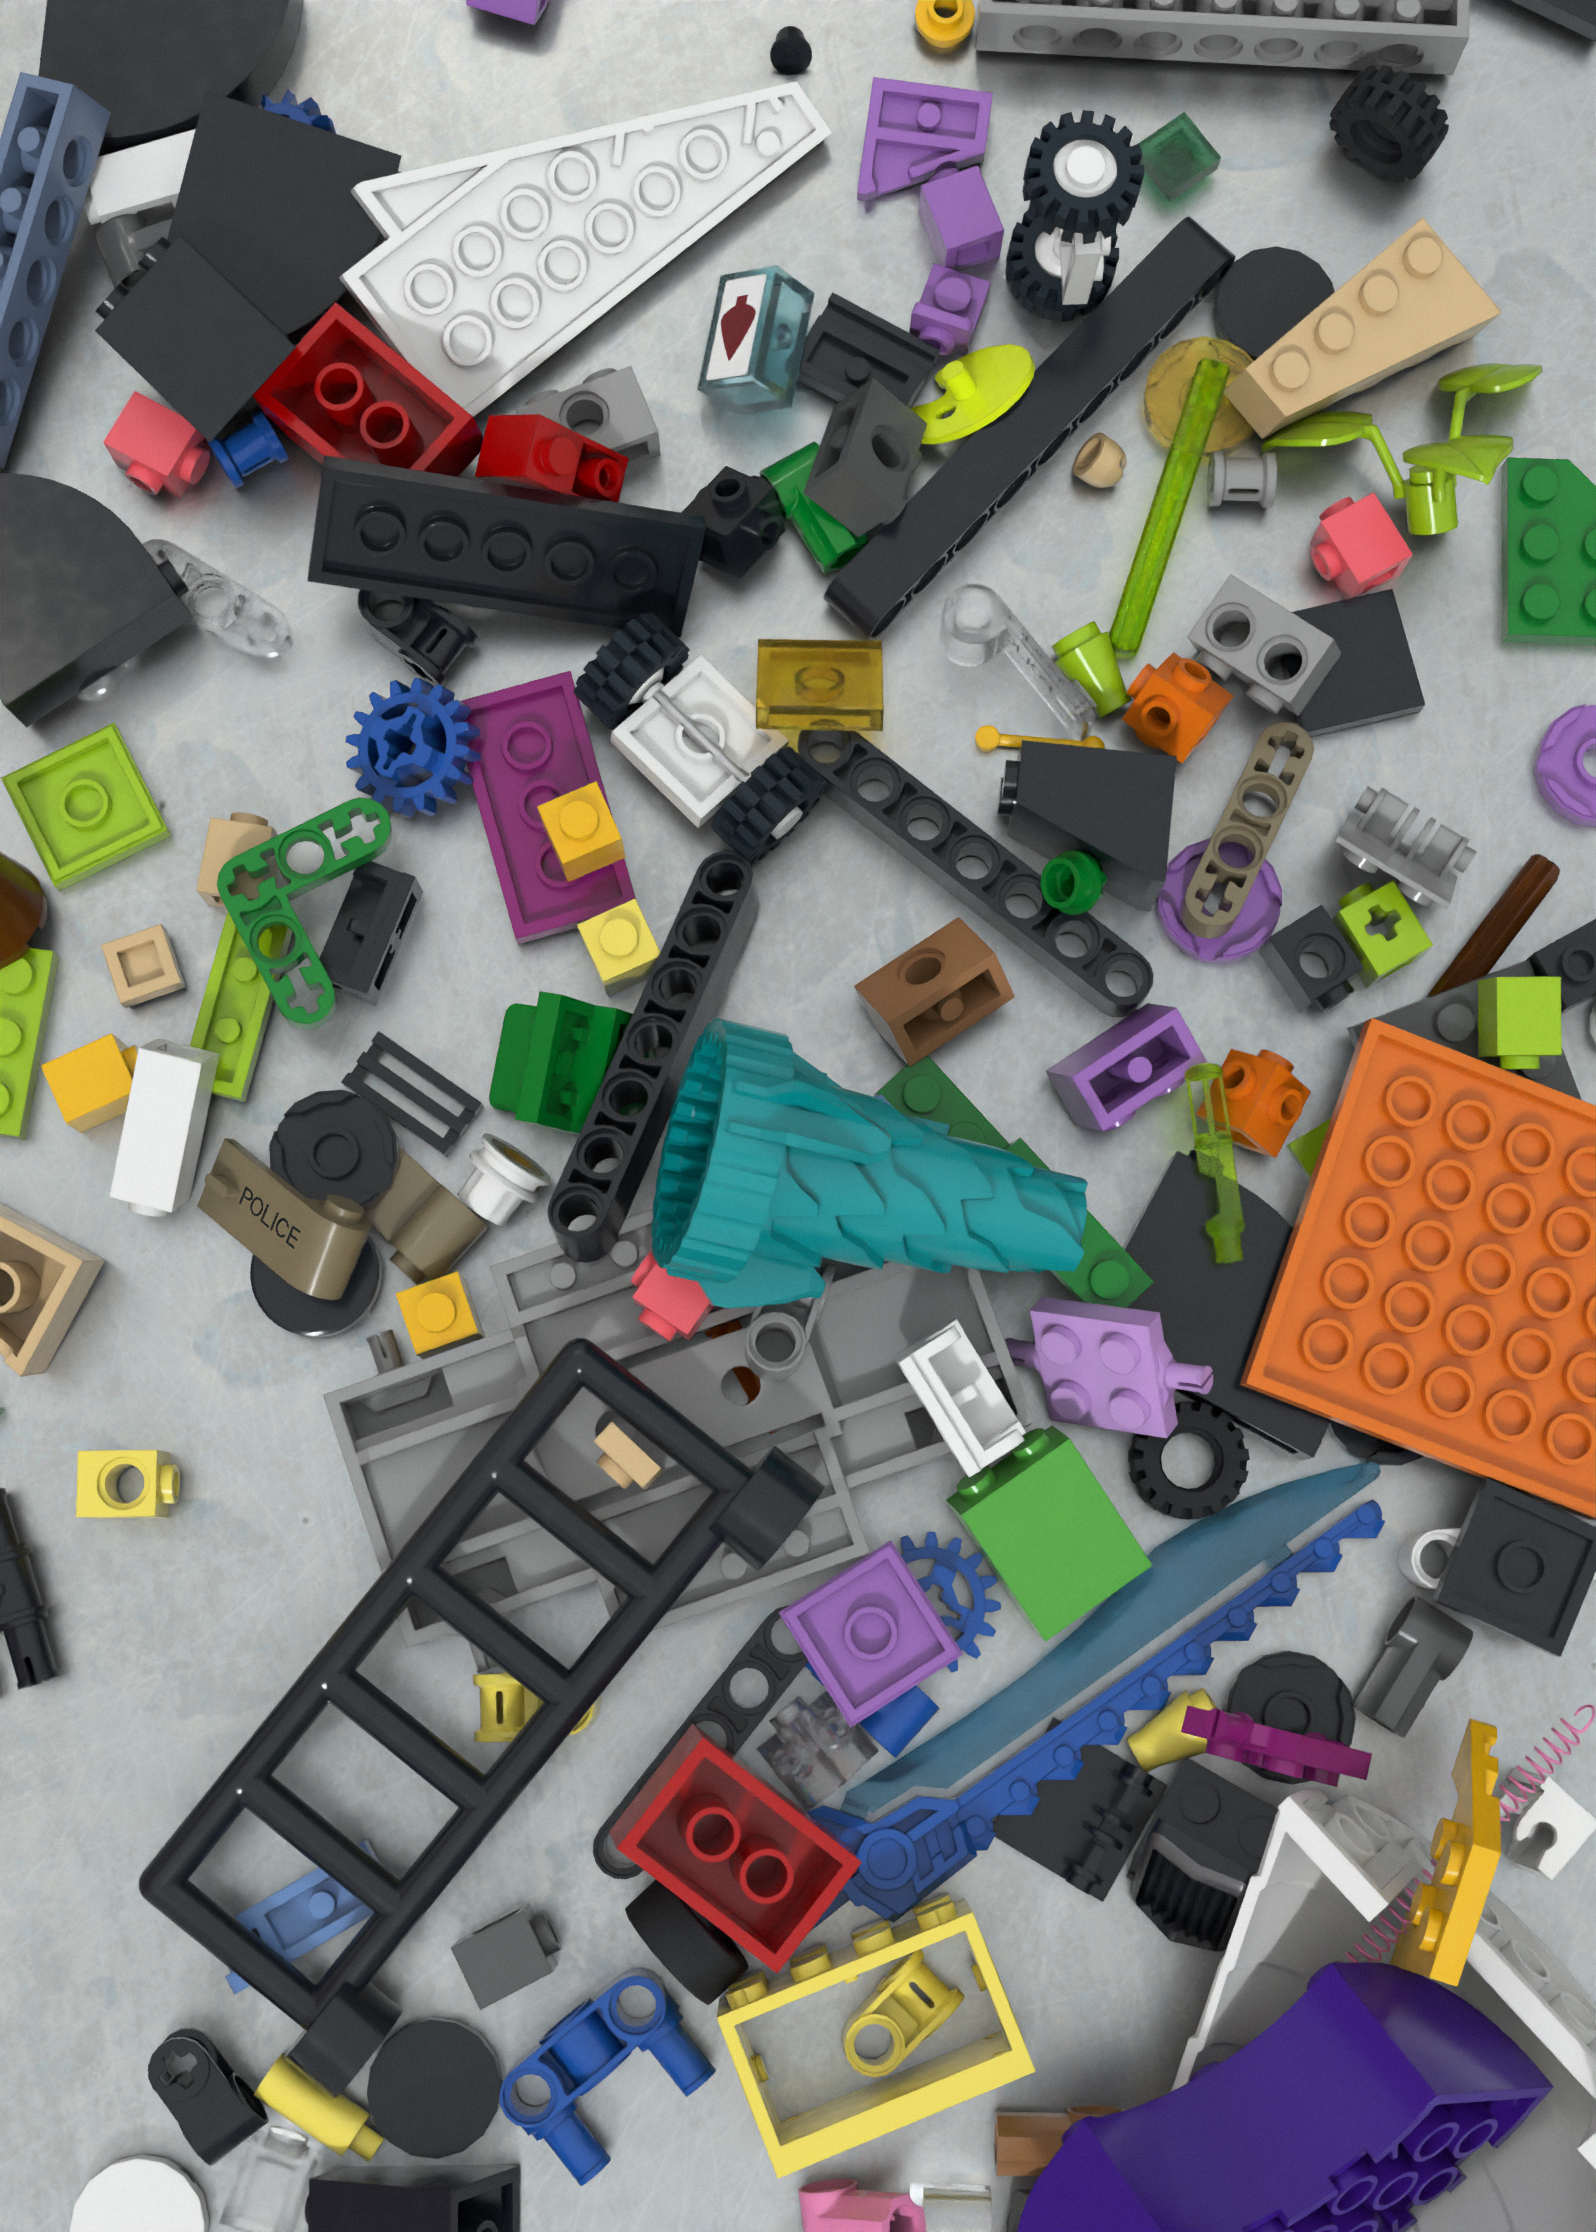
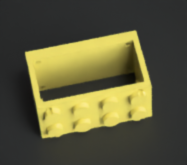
M947 1893L924 1901L912 1908L916 1918L892 1928L887 1919L870 1923L850 1934L853 1940L851 1945L831 1953L828 1952L826 1944L802 1951L788 1959L791 1965L788 1971L768 1979L764 1970L746 1974L727 1988L728 1992L725 1996L719 1999L716 2018L777 2179L1036 2072L973 1911L965 1898L953 1902L950 1894ZM964 1931L976 1962L975 1965L971 1966L980 1991L987 1990L1002 2030L780 2122L765 2082L769 2080L765 2064L760 2054L755 2055L743 2022L845 1980L846 1984L858 1979V1974Z

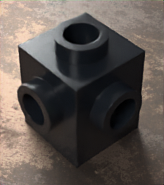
M725 466L706 487L702 488L695 499L681 512L704 516L706 531L699 561L738 579H741L766 551L772 549L779 540V537L786 531L778 505V496L773 486L759 476L753 475L750 477L728 466Z

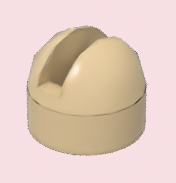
M1098 432L1091 436L1079 450L1073 464V473L1094 487H1112L1123 477V469L1127 464L1126 455L1117 442L1102 432Z

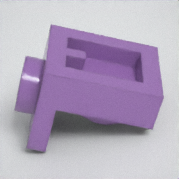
M933 263L921 299L914 305L909 333L939 348V355H949L951 353L961 356L967 355L990 292L991 282Z

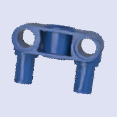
M643 1967L631 1968L621 1973L593 1998L586 1999L554 2025L538 2041L539 2043L513 2065L502 2083L499 2093L500 2106L505 2116L515 2125L521 2126L528 2136L532 2134L537 2142L544 2138L578 2184L583 2186L596 2176L611 2161V2158L576 2114L575 2110L579 2105L575 2099L579 2095L586 2094L624 2062L636 2047L641 2052L646 2050L651 2052L685 2097L702 2086L715 2073L716 2069L679 2023L683 2019L682 2014L678 2011L680 2006L669 1994L663 1979L653 1970ZM637 1985L647 1988L652 1992L656 2000L655 2011L644 2019H634L626 2015L619 2003V1995L624 1989ZM531 2074L540 2076L547 2082L550 2088V2100L538 2107L525 2105L516 2094L515 2083L517 2079Z

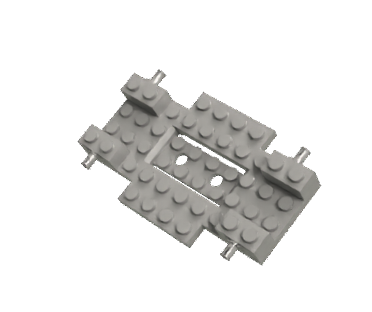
M653 1209L626 1218L614 1246L607 1255L597 1261L589 1263L574 1261L565 1255L558 1243L490 1266L511 1327L510 1329L408 1365H403L393 1330L380 1332L387 1357L380 1337L374 1334L366 1338L369 1343L379 1374L323 1395L381 1573L568 1341L575 1338L588 1339L614 1360L621 1362L685 1339L676 1332L669 1342L637 1320L643 1309L636 1305L632 1298L638 1287L631 1283V1279L642 1261L652 1250L651 1225ZM822 1258L821 1268L827 1263L837 1266L820 1320L815 1322L801 1365L787 1379L770 1381L759 1377L761 1384L759 1394L755 1400L748 1404L737 1405L731 1403L722 1393L721 1386L723 1377L729 1370L741 1366L750 1368L747 1365L744 1354L748 1327L627 1369L725 1449L821 1414L825 1424L821 1428L775 1444L776 1447L825 1485L816 1502L782 1546L759 1571H756L722 1543L652 1631L870 1553L848 1490L936 1459H956L893 1357L954 1318L958 1320L1023 1428L1035 1422L979 1271L953 1265L950 1273H937L884 1261L882 1270ZM714 1306L694 1335L753 1315L755 1307L721 1308ZM767 1332L756 1343L758 1353L762 1358L770 1362L784 1361L794 1351L792 1341L782 1332ZM583 1387L526 1457L525 1461L575 1502L620 1486L596 1463L605 1452L593 1442L597 1438L596 1429L598 1422L605 1414L613 1412V1410ZM635 1429L632 1441L664 1471L679 1465ZM774 1445L737 1459L753 1470ZM691 1474L588 1512L654 1564L712 1490ZM499 1492L440 1565L503 1617L508 1613L539 1603L543 1599L596 1580L610 1618L628 1597ZM415 1598L397 1618L406 1648L416 1647L444 1636H461ZM469 1642L478 1669L477 1672L489 1670L490 1666L486 1655ZM489 1659L492 1668L498 1666V1665H497L496 1663H494L491 1659Z

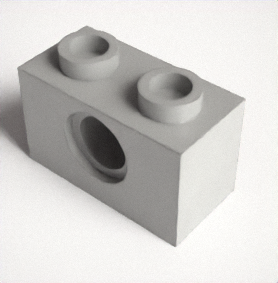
M632 366L618 371L613 368L596 371L589 375L581 385L562 392L557 390L540 392L532 396L525 406L516 408L517 415L540 414L571 430L577 422L584 419H593L600 422L602 425L597 431L583 436L628 457L627 467L661 455L658 430Z

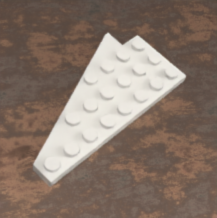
M795 81L363 181L353 187L350 192L385 237L386 241L343 273L339 279L392 349L474 417L823 141L832 131L801 86Z

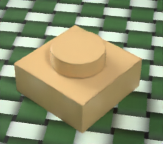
M162 924L101 945L119 1002L125 1008L186 987L167 930Z
M613 1422L593 1441L605 1452L596 1463L624 1490L633 1481L646 1490L664 1471Z

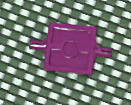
M1187 1705L1181 1730L1182 1733L1207 1739L1204 1753L1260 1766L1270 1771L1334 1787L1338 1786L1340 1774L1367 1780L1372 1753L1349 1748L1342 1741L1337 1742L1338 1740L1327 1739L1325 1735L1318 1732L1300 1735L1257 1724L1250 1715L1243 1712L1232 1714L1217 1708L1207 1711Z

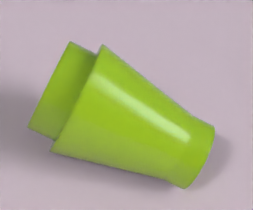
M1095 621L1079 628L1051 646L1058 658L1054 662L1055 666L1089 702L1100 719L1132 701V698L1126 694L1127 690L1108 631L1101 633Z

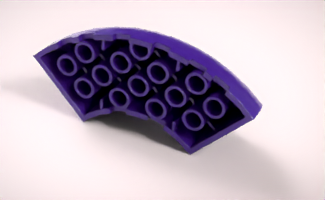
M1332 1962L1314 1973L1307 1983V1991L1280 2018L1222 2063L1216 2061L1205 2065L1192 2076L1189 2083L1145 2104L1105 2116H1087L1072 2124L1061 2138L1062 2147L1035 2182L1021 2214L1017 2232H1406L1418 2221L1410 2211L1413 2206L1427 2204L1445 2191L1451 2193L1467 2178L1459 2166L1487 2141L1492 2147L1498 2148L1523 2123L1554 2086L1526 2053L1495 2023L1467 2001L1440 1984L1422 1975L1400 1969L1395 1965L1374 1962Z

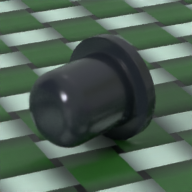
M786 26L777 33L776 41L770 50V59L774 68L786 75H795L803 72L810 65L812 49L799 28Z

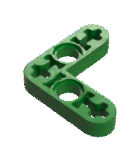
M359 797L348 800L233 857L223 865L218 874L217 887L220 897L272 997L288 1023L300 1029L310 1030L321 1027L328 1022L336 1010L337 998L332 982L289 901L376 859L387 850L392 839L391 821L385 808L373 799ZM362 815L367 823L378 820L380 824L373 828L375 839L372 842L364 844L359 836H354L340 843L342 851L346 856L338 860L335 859L331 842L322 831L333 827L337 840L353 830L351 819L355 816ZM304 841L319 845L324 852V859L320 868L309 874L297 873L287 863L290 849L297 843ZM274 855L281 875L289 883L278 889L276 879L273 876L257 886L260 896L252 901H248L243 893L235 896L230 894V892L238 887L236 876L240 873L247 871L252 879H258L270 873L269 865L265 859ZM276 925L285 926L290 929L296 938L295 947L292 952L280 959L269 958L263 955L259 949V938L262 933L269 927ZM305 958H308L312 965L301 967L299 971L307 987L311 991L322 988L325 992L317 998L319 1009L310 1014L302 1006L291 1009L289 1003L293 1002L297 995L287 974L279 982H275L272 977L273 974L292 971Z

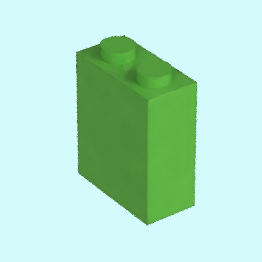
M1053 1425L1046 1430L1037 1428L1022 1436L1024 1441L1011 1450L1012 1454L992 1468L985 1466L970 1478L968 1475L963 1477L956 1486L958 1492L946 1499L1027 1623L1045 1642L1153 1566L1070 1438Z

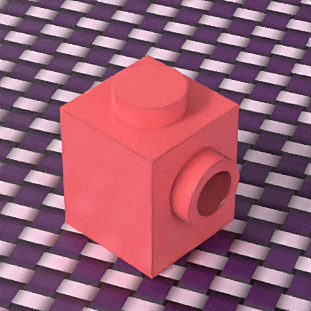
M136 391L132 394L103 442L115 464L126 471L125 477L134 485L152 495H157L161 489L181 499L189 484L195 485L200 481L210 461L209 451L211 448L207 443V439L182 415Z
M1374 492L1355 503L1351 497H1346L1328 507L1319 516L1321 522L1310 542L1312 546L1310 551L1311 558L1317 571L1325 580H1333L1345 600L1366 595L1401 575L1413 555Z
M652 1250L642 1261L631 1279V1283L638 1287L632 1298L635 1304L643 1309L637 1320L669 1342L676 1332L690 1341L714 1307L710 1304L697 1281L670 1276L667 1274L666 1269L660 1268L653 1256Z

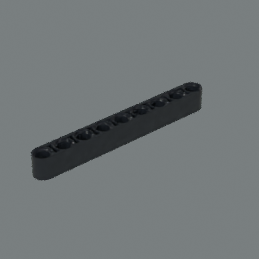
M1186 217L1178 223L1035 370L1034 377L1021 398L993 422L976 431L906 503L899 516L890 524H886L841 570L826 590L823 597L824 600L869 640L879 636L1212 292L1233 264L1236 256L1191 217Z

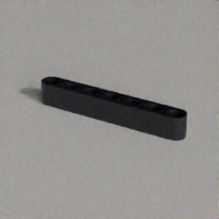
M821 716L810 720L803 726L798 737V754L827 781L826 790L823 793L826 797L1099 1011L1111 1017H1124L1141 1007L1153 986L1154 975L1150 963L1141 953L1088 912L1069 915L1049 905L1041 891V875L845 722L835 717ZM828 741L836 744L841 749L842 755L836 761L821 763L813 759L809 754V750L818 742ZM878 779L887 784L891 794L886 799L878 802L869 801L860 795L857 788L866 780ZM927 817L939 826L940 833L933 839L919 840L908 832L906 825L912 819ZM967 855L978 856L986 862L990 872L982 878L969 879L957 870L955 863L961 857ZM1017 893L1026 894L1037 903L1038 913L1033 917L1018 918L1007 909L1005 900ZM1064 932H1074L1086 941L1088 952L1077 958L1068 957L1057 948L1055 937ZM1116 970L1127 972L1135 979L1137 993L1128 997L1117 996L1107 987L1106 975Z
M721 851L713 853L705 858L698 867L550 1199L547 1211L549 1223L560 1248L567 1257L574 1261L584 1263L597 1261L607 1255L614 1246L670 1117L681 1078L699 1036L702 1035L705 1026L711 1022L757 917L759 900L752 867L744 856L736 852ZM723 888H739L738 891L730 895L717 894ZM703 940L717 941L709 948H693L695 944ZM677 994H693V997L684 1003H669V1000ZM665 1047L670 1049L661 1058H644L645 1054L654 1048ZM634 1102L646 1104L643 1110L637 1114L630 1116L619 1114L621 1109L627 1104ZM616 1158L622 1160L619 1166L610 1172L599 1173L593 1171L597 1164L605 1159ZM592 1215L597 1217L595 1222L585 1230L572 1231L568 1229L571 1222L579 1216Z

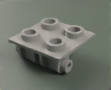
M1367 786L1354 807L1364 813V816L1361 819L1350 812L1336 839L1337 843L1345 847L1343 855L1351 863L1367 872L1376 873L1377 869L1380 868L1400 880L1398 884L1399 890L1415 902L1430 907L1435 901L1447 909L1451 903L1457 881V876L1450 873L1451 869L1455 868L1464 873L1477 851L1467 846L1469 839L1441 824L1423 853H1419L1418 850L1433 828L1436 819L1433 817L1429 818L1411 847L1401 841L1420 810L1414 807L1395 837H1393L1390 833L1409 804L1383 787L1377 792Z

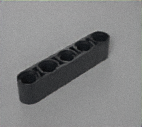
M789 1605L775 1609L766 1617L601 1826L594 1839L593 1855L596 1864L603 1873L614 1879H629L643 1871L634 1862L629 1864L619 1863L610 1856L606 1846L609 1830L692 1723L696 1725L703 1721H712L720 1725L727 1737L725 1749L735 1755L809 1660L803 1651L793 1655L784 1654L772 1642V1628L775 1622L782 1618L779 1612ZM745 1668L756 1669L766 1677L769 1685L768 1694L760 1704L744 1706L738 1703L732 1696L730 1690L731 1680L739 1670Z

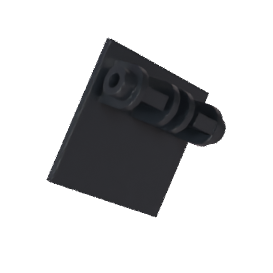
M1053 1717L1045 1733L1061 1721ZM1084 1745L1080 1748L1081 1761L1084 1764L1075 1780H1040L1036 1785L1037 1796L1041 1798L1031 1815H998L993 1823V1831L996 1832L995 1837L1064 1878L1065 1881L1084 1893L1090 1894L1103 1902L1168 1785L1101 1745Z

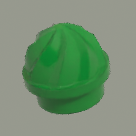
M1069 850L1061 853L1046 864L1041 875V891L1047 903L1061 912L1069 915L1084 914L1096 904L1097 900L1105 896L1103 887L1108 877L1103 873L1101 862L1084 851Z

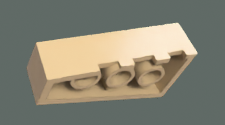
M1422 217L1246 367L1223 393L1257 434L1264 439L1330 407L1334 402L1355 392L1359 393L1407 367L1411 368L1450 346H1456L1473 338L1502 312Z

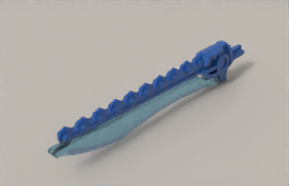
M1366 1462L1287 1482L1235 1502L1225 1509L1192 1524L1155 1547L1147 1556L1153 1566L1113 1593L1073 1633L1022 1677L958 1722L867 1780L845 1791L840 1811L823 1805L806 1812L845 1842L862 1861L861 1865L810 1931L849 1900H851L854 1906L860 1907L864 1905L893 1923L896 1922L977 1857L976 1851L988 1850L996 1835V1832L993 1831L992 1821L996 1815H1031L1041 1798L1037 1796V1782L1040 1780H1075L1084 1764L1081 1761L1080 1748L1082 1746L1119 1745L1128 1728L1124 1726V1713L1127 1710H1162L1171 1694L1168 1691L1167 1678L1173 1675H1206L1214 1660L1211 1657L1210 1644L1212 1642L1249 1641L1257 1626V1623L1254 1622L1253 1612L1256 1607H1291L1300 1591L1297 1588V1574L1334 1572L1343 1556L1339 1554L1340 1546L1338 1542L1341 1539L1377 1538L1385 1521L1382 1520V1511L1379 1504L1372 1499L1354 1508L1353 1511L1296 1552L1292 1553L1287 1546V1543L1376 1480L1381 1473L1379 1464ZM1264 1560L1270 1568L1263 1576L954 1799L916 1795L873 1822L865 1820L868 1811L873 1813L913 1786L949 1788Z

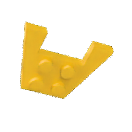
M1469 1718L1451 1773L1458 1793V1801L1452 1819L1449 1820L1442 1817L1436 1826L1432 1839L1430 1857L1438 1860L1430 1885L1420 1882L1416 1888L1410 1913L1407 1910L1404 1918L1412 1924L1406 1923L1407 1933H1399V1942L1395 1945L1390 1961L1391 1965L1398 1966L1400 1969L1456 1987L1458 1986L1501 1855L1500 1799L1491 1796L1499 1773L1498 1758L1489 1755L1492 1745L1494 1746L1497 1741V1727ZM1402 1924L1401 1931H1404L1405 1929Z

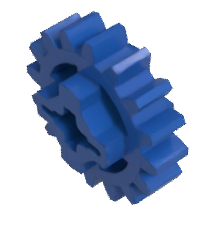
M414 678L410 688L397 680L391 681L389 698L372 692L369 698L374 708L369 715L356 711L353 716L363 726L361 733L348 735L345 741L358 748V755L346 761L347 768L363 774L355 784L357 790L370 796L373 795L372 799L380 803L385 810L390 811L393 808V812L408 818L413 817L416 808L418 811L429 816L435 815L437 798L450 804H455L458 800L452 787L457 781L462 784L471 785L474 780L469 773L464 771L466 762L481 760L480 753L468 748V741L481 735L480 728L468 722H463L472 711L470 707L458 700H454V692L439 684L433 688L432 684L421 678ZM414 743L417 744L414 752L411 753L410 750L412 745Z
M935 1532L926 1533L922 1548H916L908 1535L901 1537L900 1547L903 1553L901 1556L906 1564L919 1559H935L928 1575L916 1580L924 1593L930 1589L931 1585L941 1589L938 1600L946 1605V1609L957 1614V1618L943 1614L940 1616L945 1626H950L962 1632L955 1639V1642L961 1651L963 1650L969 1656L977 1659L981 1653L973 1641L976 1635L994 1637L996 1632L990 1624L983 1621L985 1612L1001 1610L1000 1602L985 1599L984 1590L997 1582L995 1575L981 1577L977 1575L975 1569L983 1559L979 1552L970 1555L966 1559L959 1556L962 1542L960 1538L954 1537L947 1547L942 1549L938 1548ZM957 1570L963 1575L970 1587L973 1604L972 1610L960 1605L956 1598L952 1583ZM957 1659L946 1666L950 1672L958 1671Z

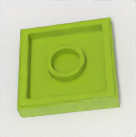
M114 722L1 777L54 887L59 891L172 836L119 728Z

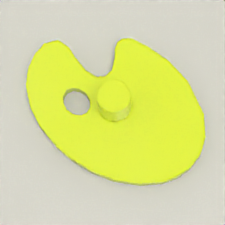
M1013 344L985 347L952 361L939 370L934 379L940 388L946 390L945 394L933 402L911 408L913 412L927 423L921 444H941L965 437L978 431L1005 413L1021 398L1034 377L1035 364L1030 353L1024 347ZM955 411L951 416L941 419L948 412Z

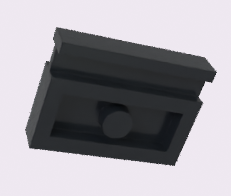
M832 292L828 299V305L822 315H819L791 361L789 375L838 402L874 378L910 408L925 383V378L932 366H935L940 349Z

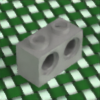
M1231 574L1187 636L1197 652L1200 653L1195 659L1196 662L1204 666L1209 673L1225 682L1231 673L1250 685L1246 695L1274 714H1277L1283 706L1299 716L1342 654L1332 637ZM1236 622L1250 624V633L1242 644L1235 647L1221 645L1222 633L1229 625ZM1287 654H1295L1302 657L1301 668L1292 678L1278 680L1271 676L1272 667L1280 657Z

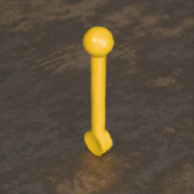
M990 725L980 727L975 735L976 746L983 752H992L998 746L1020 748L1022 740L1105 749L1103 740L1096 736H1089L1083 741L999 734L998 730Z

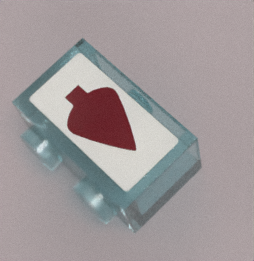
M777 265L721 275L697 390L735 415L792 407L815 293Z

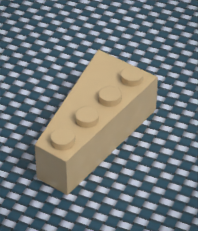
M0 1203V1354L5 1358L4 1362L20 1377L43 1374L47 1370L105 1260Z

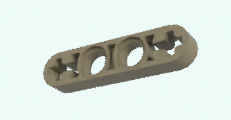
M1290 722L1274 723L1266 727L1260 735L1181 902L1180 915L1185 927L1198 937L1206 939L1219 938L1228 933L1234 925L1312 760L1314 752L1312 738L1306 730L1297 724ZM1280 745H1284L1292 750L1278 778L1267 772L1276 755V751ZM1258 791L1265 793L1274 801L1276 811L1264 817L1253 815L1244 806L1242 798L1249 792ZM1226 842L1241 843L1251 853L1252 862L1242 868L1231 867L1223 862L1219 856L1218 848ZM1215 881L1227 886L1218 905V910L1214 913L1213 917H1210L1201 911L1203 903L1208 899Z

